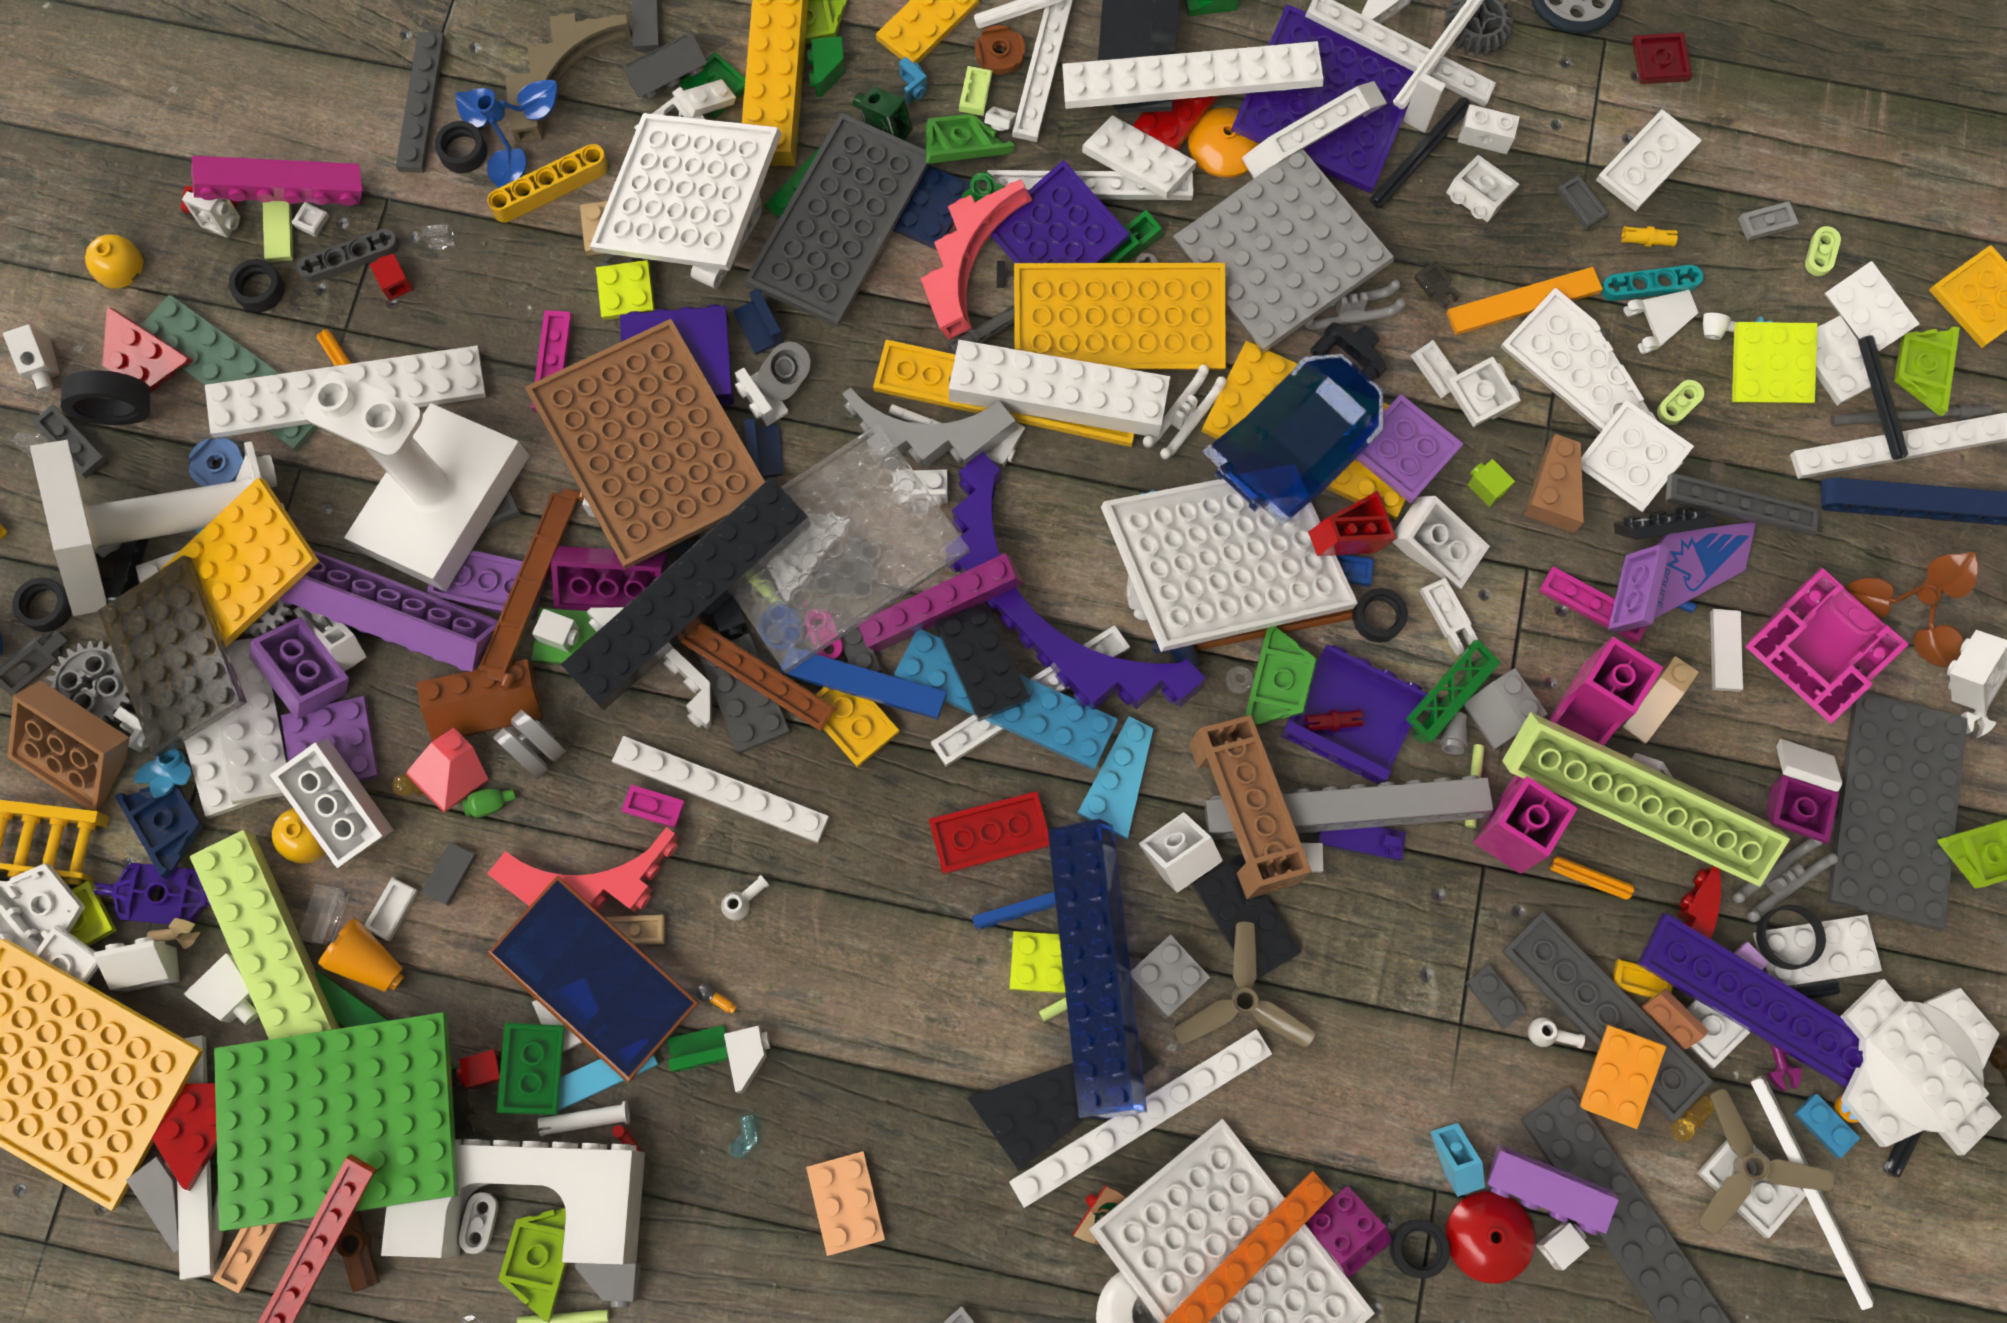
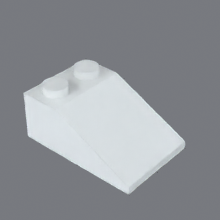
M1436 496L1417 497L1394 531L1397 539L1392 541L1408 557L1439 577L1446 578L1448 583L1458 589H1462L1490 547Z

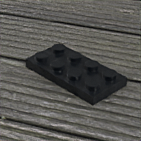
M986 602L935 621L936 630L978 722L1030 702L1029 694Z
M1239 855L1192 883V886L1233 952L1236 924L1245 921L1254 923L1257 980L1302 951L1266 894L1246 899L1237 872L1246 863L1242 856Z

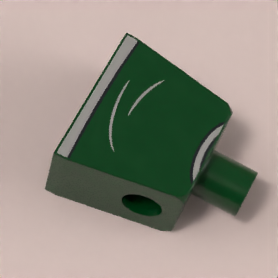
M872 87L866 95L861 92L855 95L853 106L861 111L864 123L902 140L913 130L904 98L878 87Z

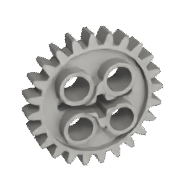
M89 641L87 648L78 643L77 652L68 648L67 654L69 657L65 659L58 656L61 665L59 667H50L56 672L55 676L46 677V679L53 682V685L50 686L51 688L56 689L59 693L78 703L84 709L86 702L91 699V705L86 710L108 724L109 719L117 723L120 722L119 719L113 716L119 707L126 709L125 706L127 704L135 705L136 703L130 699L131 695L140 694L139 691L133 689V686L140 684L141 681L133 677L137 674L134 671L135 667H131V658H126L124 650H119V647L116 645H109L104 641H100L98 645L93 641ZM102 662L100 669L95 671L96 665ZM77 678L76 685L71 688L72 681ZM116 683L114 691L109 693L110 686Z

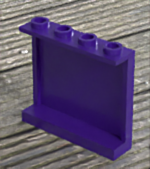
M712 304L705 308L683 307L680 310L670 311L657 309L654 312L647 313L631 311L628 314L620 315L621 342L672 319L721 405L735 404L731 382L728 336L729 316L726 306Z
M1327 644L1317 661L1305 713L1290 717L1281 737L1379 785L1387 781L1391 772V766L1411 726L1405 719L1428 693L1422 691V688L1413 682L1405 683L1397 679L1396 674L1385 669L1381 671L1373 667L1372 663L1364 658H1354L1348 655L1347 651L1340 646H1330ZM1335 709L1337 712L1360 709L1363 714L1361 718H1352V720H1363V727L1340 728L1337 732H1331V730L1310 731L1305 728V724L1316 723L1305 722L1306 714H1323Z

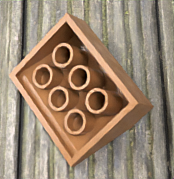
M41 680L13 695L7 757L86 809L100 812L127 758L130 738Z

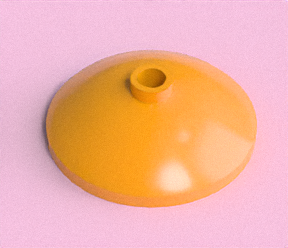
M1220 107L1207 111L1188 136V150L1191 158L1196 161V165L1208 174L1222 178H1231L1248 172L1242 157L1258 146L1259 143L1231 131L1239 109ZM1224 132H1230V133H1232V134H1231V135H1227V134H1225Z

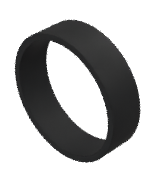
M1789 904L1772 909L1761 918L1756 930V940L1760 952L1771 964L1782 969L1795 970L1807 967L1821 957L1826 945V934L1821 921L1813 912L1805 907ZM1789 910L1802 915L1812 926L1816 937V945L1812 956L1805 963L1800 965L1786 963L1779 959L1769 948L1766 940V926L1769 919L1777 911Z

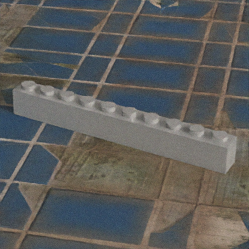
M1477 775L1465 776L1462 780L1451 781V778L1444 777L1428 783H1423L1422 780H1411L1403 785H1395L1394 782H1384L1379 784L1378 787H1367L1365 784H1357L1351 786L1350 789L1340 790L1338 787L1331 786L1323 788L1322 791L1311 792L1310 789H1299L1294 791V793L1283 794L1281 791L1297 834L1488 819L1493 812L1488 778H1479ZM1221 795L1206 800L1204 811L1207 834L1213 840L1237 839Z

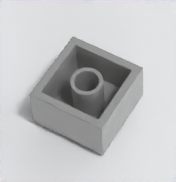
M1171 934L1126 976L1165 1020L1210 978Z

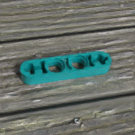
M1683 265L1612 274L1602 283L1603 290L1601 294L1609 301L1667 295L1686 290L1691 292L1702 282L1703 272L1695 265ZM1688 274L1690 278H1694V281L1691 282L1689 278L1684 279V277ZM1658 277H1667L1671 285L1668 287L1662 286L1658 281ZM1633 280H1642L1646 288L1643 290L1636 289L1633 285ZM1610 284H1613L1614 287L1620 288L1617 292H1615L1614 288H1609Z

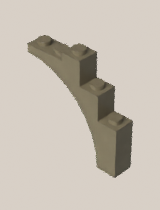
M561 13L556 16H549L553 43H538L533 46H527L530 73H517L512 76H505L508 103L520 106L517 100L518 93L528 84L541 80H554L558 83L563 74L572 65L591 51L611 42L632 38L626 14L611 15L597 19L588 18L583 21H577L575 13ZM509 109L511 131L517 144L543 140V119L529 120L524 115V110L518 112Z

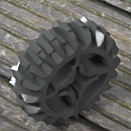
M1467 0L1452 1L1446 11L1444 20L1446 28ZM1484 0L1454 42L1457 43L1456 50L1462 47L1465 49V54L1473 51L1476 57L1480 51L1486 56L1489 51L1495 53L1499 47H1502L1506 43L1507 38H1509L1513 26L1512 10H1507L1508 2L1501 3V0Z

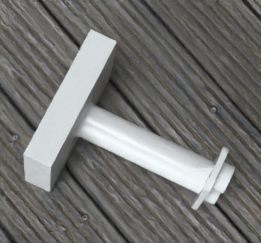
M339 372L330 373L322 380L304 408V416L312 425L362 446L386 471L344 539L357 551L446 592L530 455L519 441L430 403L424 414H422L421 410L414 404Z
M68 440L30 445L54 554L73 616L109 610L95 554L97 548L204 529L258 477L266 480L270 488L277 487L271 455L256 457L252 442H244L245 458L236 481L96 505H86L82 499Z

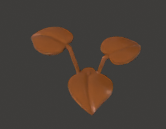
M1975 551L1941 555L1930 563L1927 573L1928 577L1925 578L1920 587L1914 586L1912 590L1896 598H1892L1894 594L1893 585L1880 578L1858 579L1847 584L1844 588L1878 618H1882L1890 612V603L1896 604L1917 594L1921 602L1931 605L1928 622L1929 629H1920L1914 635L1915 650L1925 661L1935 666L1949 668L1951 662L1958 660L1960 657V650L1964 639L1962 634L1952 626H1934L1936 608L1944 592L1949 597L1960 598L1968 595L1973 590L1978 578V559Z

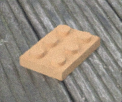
M864 1151L806 1167L827 1256L885 1240Z

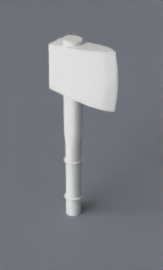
M894 404L891 405L889 410L890 415L908 422L941 424V422L935 421L933 418L930 419ZM1016 422L1018 429L986 454L998 468L1003 469L1008 461L1012 462L1014 458L1015 448L1026 428Z

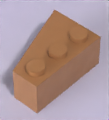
M1554 434L1545 447L1523 516L1571 533H1575L1584 523L1580 442Z

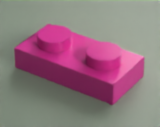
M630 785L621 811L631 816L676 829L685 806V801Z

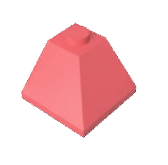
M454 727L431 742L406 773L444 813L468 797L469 794L485 785L489 780L473 746Z

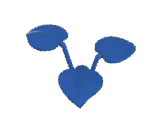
M541 80L525 86L517 96L520 106L512 105L505 100L498 101L496 94L487 88H477L467 92L455 93L457 109L462 120L472 123L478 129L486 126L489 121L506 147V151L499 150L495 152L487 164L488 176L498 188L523 177L527 169V156L519 148L511 150V146L497 122L504 118L505 108L518 112L524 110V115L529 120H541L547 117L552 112L556 103L558 92L556 81Z

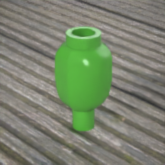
M489 788L469 794L467 799L462 800L466 817L472 815L475 818H480L498 812L503 808L505 802L516 800L513 789L501 792L498 789Z

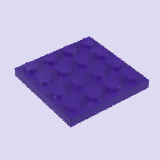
M1064 160L1028 190L1032 201L1010 214L990 234L1014 263H1101L1131 237L1127 230Z

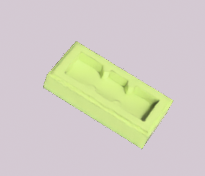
M967 67L959 112L984 116L993 70Z

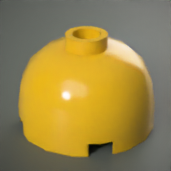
M105 234L99 236L86 249L85 264L87 270L98 283L103 284L107 288L120 289L134 282L132 279L136 274L140 275L143 270L144 260L141 252L130 240L120 235Z
M294 808L283 812L275 821L272 829V843L276 851L285 859L298 864H306L320 859L326 853Z

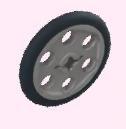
M1531 0L1535 11L1545 22L1563 32L1574 34L1590 33L1608 25L1618 15L1623 1L1599 0L1603 3L1604 7L1596 8L1592 5L1593 0H1560V5H1553L1549 0ZM1577 9L1581 11L1583 16L1576 18L1571 15L1570 10Z

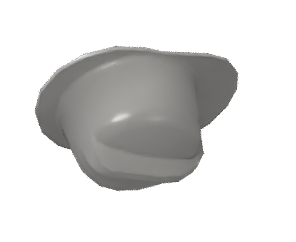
M785 342L779 344L769 354L758 372V385L766 397L771 400L782 401L795 393L810 370L811 361L805 348L796 342Z

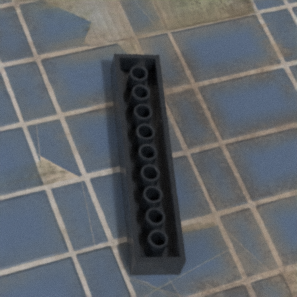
M770 477L561 663V666L605 710L811 525L809 517Z

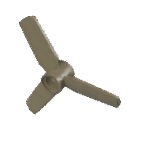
M1238 922L1235 930L1233 978L1237 988L1233 990L1231 999L1218 1000L1175 1026L1174 1032L1181 1044L1191 1042L1231 1022L1237 1012L1242 1014L1252 1013L1257 1022L1303 1047H1308L1314 1039L1315 1032L1270 1001L1259 1000L1255 991L1251 989L1256 980L1255 925L1252 922ZM1242 992H1248L1252 995V1003L1246 1008L1237 1005V997Z
M1716 1090L1710 1094L1712 1105L1730 1149L1738 1157L1733 1163L1735 1174L1725 1179L1698 1221V1225L1704 1231L1711 1235H1717L1751 1193L1752 1181L1766 1179L1771 1184L1820 1191H1830L1834 1184V1174L1832 1171L1779 1159L1768 1161L1763 1155L1753 1153L1752 1139L1727 1090ZM1749 1159L1756 1165V1173L1754 1175H1751L1746 1168Z

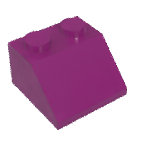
M1782 775L1770 788L1765 811L1770 824L1827 844L1831 836L1839 793Z

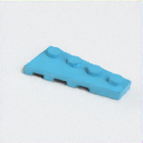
M1128 716L1077 813L1126 840L1128 839L1153 733L1152 727Z

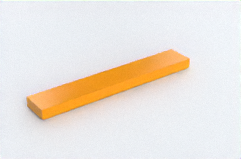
M1590 267L1450 308L1446 314L1454 334L1457 336L1531 314L1555 287L1571 301L1599 294L1603 288L1594 268Z

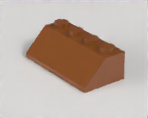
M528 659L512 662L508 673L514 675L516 679L511 691L502 689L500 687L502 682L488 679L486 676L487 672L476 669L473 672L467 671L416 682L420 709L432 742L453 727L463 737L513 726L511 719L520 709L534 721L543 720L535 667Z

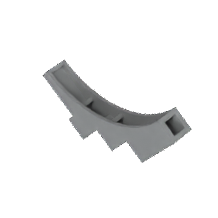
M851 387L843 393L847 401L844 404L847 411L852 417L858 415L863 421L859 425L868 436L866 442L870 448L866 451L875 463L881 461L885 467L906 451H908L916 463L922 461L926 467L930 466L948 451L958 464L963 461L967 465L981 452L987 454L1018 429L1016 420L1000 401L962 420L941 424H918L902 421L881 413L861 399Z

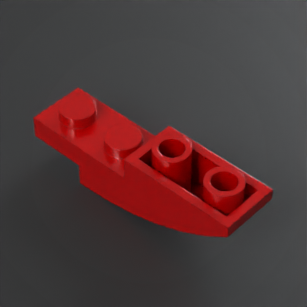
M1713 865L1706 869L1701 868L1692 881L1695 886L1691 893L1687 892L1682 897L1679 906L1682 908L1677 915L1685 920L1683 922L1685 925L1711 939L1716 926L1721 900L1720 870Z

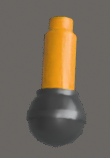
M703 982L697 986L696 997L700 1001L711 1002L731 1014L737 1008L733 1005V1002L717 993V990H715L711 983Z

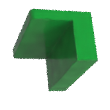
M721 1025L669 1038L668 1045L671 1059H668L670 1071L677 1073L729 1060L724 1037L726 1033L725 1027Z

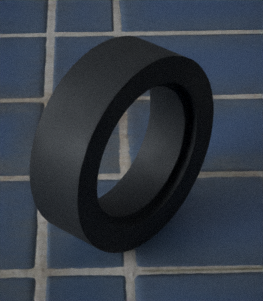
M101 370L80 371L67 375L62 380L61 409L69 416L85 422L102 425L134 424L148 418L150 414L151 390L145 382L127 374Z

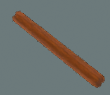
M1352 609L1276 627L1283 633L1346 621L1353 617ZM1267 628L1194 644V646L1199 651L1265 637Z

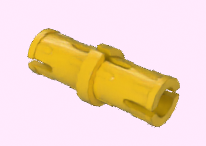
M1624 226L1621 242L1644 244L1645 247H1651L1652 245L1675 247L1678 231L1655 229L1654 226H1647V228Z

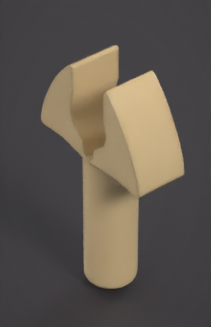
M174 918L168 926L170 929L150 930L147 933V937L154 938V941L177 940L182 948L186 949L195 942L200 932L190 933L195 926L194 923Z

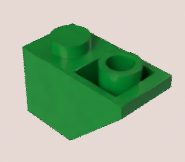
M841 36L811 39L812 49H807L808 63L814 67V71L809 72L810 86L816 87L817 97H822L845 73Z

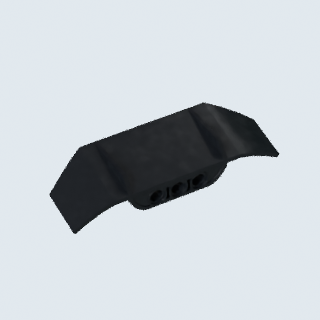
M1102 0L1098 61L1175 54L1179 0ZM1172 100L1116 104L1112 106L1118 113L1172 111Z

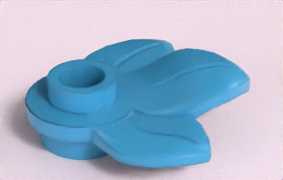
M166 748L158 753L156 760L145 763L137 771L133 781L135 783H150L152 796L158 798L167 795L175 784L185 785L190 779L191 769L185 764L186 758L181 751L175 748Z

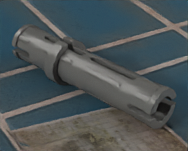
M1014 305L982 325L967 330L966 334L947 344L950 353L956 354L959 340L982 344L990 337L1014 324Z

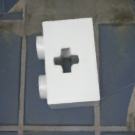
M1469 104L1462 120L1457 142L1507 154L1515 139L1520 116Z

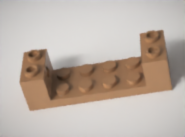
M1248 715L1199 728L1189 742V746L1197 768L1200 769L1208 766L1211 768L1246 864L1237 872L1246 899L1298 885L1312 871L1252 716Z

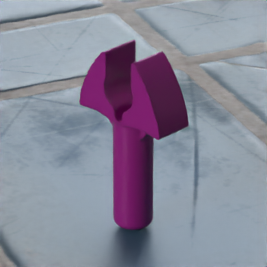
M1770 1044L1776 1067L1773 1072L1766 1073L1767 1077L1776 1088L1784 1091L1786 1086L1783 1081V1075L1786 1074L1789 1077L1791 1089L1797 1088L1802 1074L1801 1067L1793 1068L1788 1064L1785 1052Z

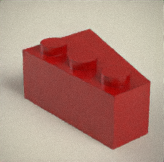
M1378 491L1336 512L1308 531L1317 556L1376 553L1397 539Z

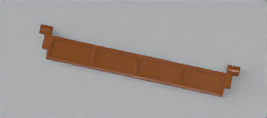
M563 489L562 494L551 493L479 665L480 670L487 672L486 676L488 679L502 682L500 687L506 691H511L516 679L514 675L508 673V670L551 568V560L561 544L577 502L583 503L584 496L581 491Z

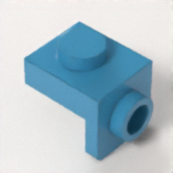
M904 57L899 61V75L908 84L904 88L905 101L910 104L915 99H921L926 93L927 76L918 63H913L907 57Z

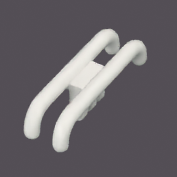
M1205 364L1199 367L1191 383L1163 417L1159 438L1146 436L1143 439L1144 447L1151 448L1159 441L1171 424L1180 430L1169 445L1161 450L1160 456L1163 460L1170 459L1177 452L1215 403L1219 393L1223 391L1226 385V379L1223 376L1218 377L1208 395L1196 409L1198 400L1194 394L1203 384L1209 372V368Z

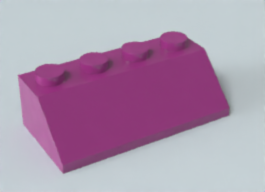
M558 546L551 560L554 609L588 611L590 608L627 606L668 569L667 552H660L624 570L613 549Z

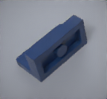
M759 289L749 292L750 303L733 311L756 355L783 343L781 330Z
M755 418L745 419L746 448L763 478L782 476L783 465L778 425L757 427Z

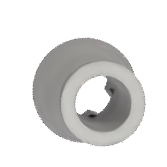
M1457 712L1447 724L1440 739L1441 749L1445 753L1461 755L1464 753V749L1468 747L1466 714Z

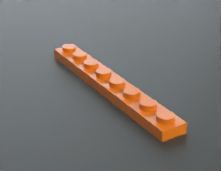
M1314 1171L1310 1172L1162 1323H1208L1333 1195V1192Z

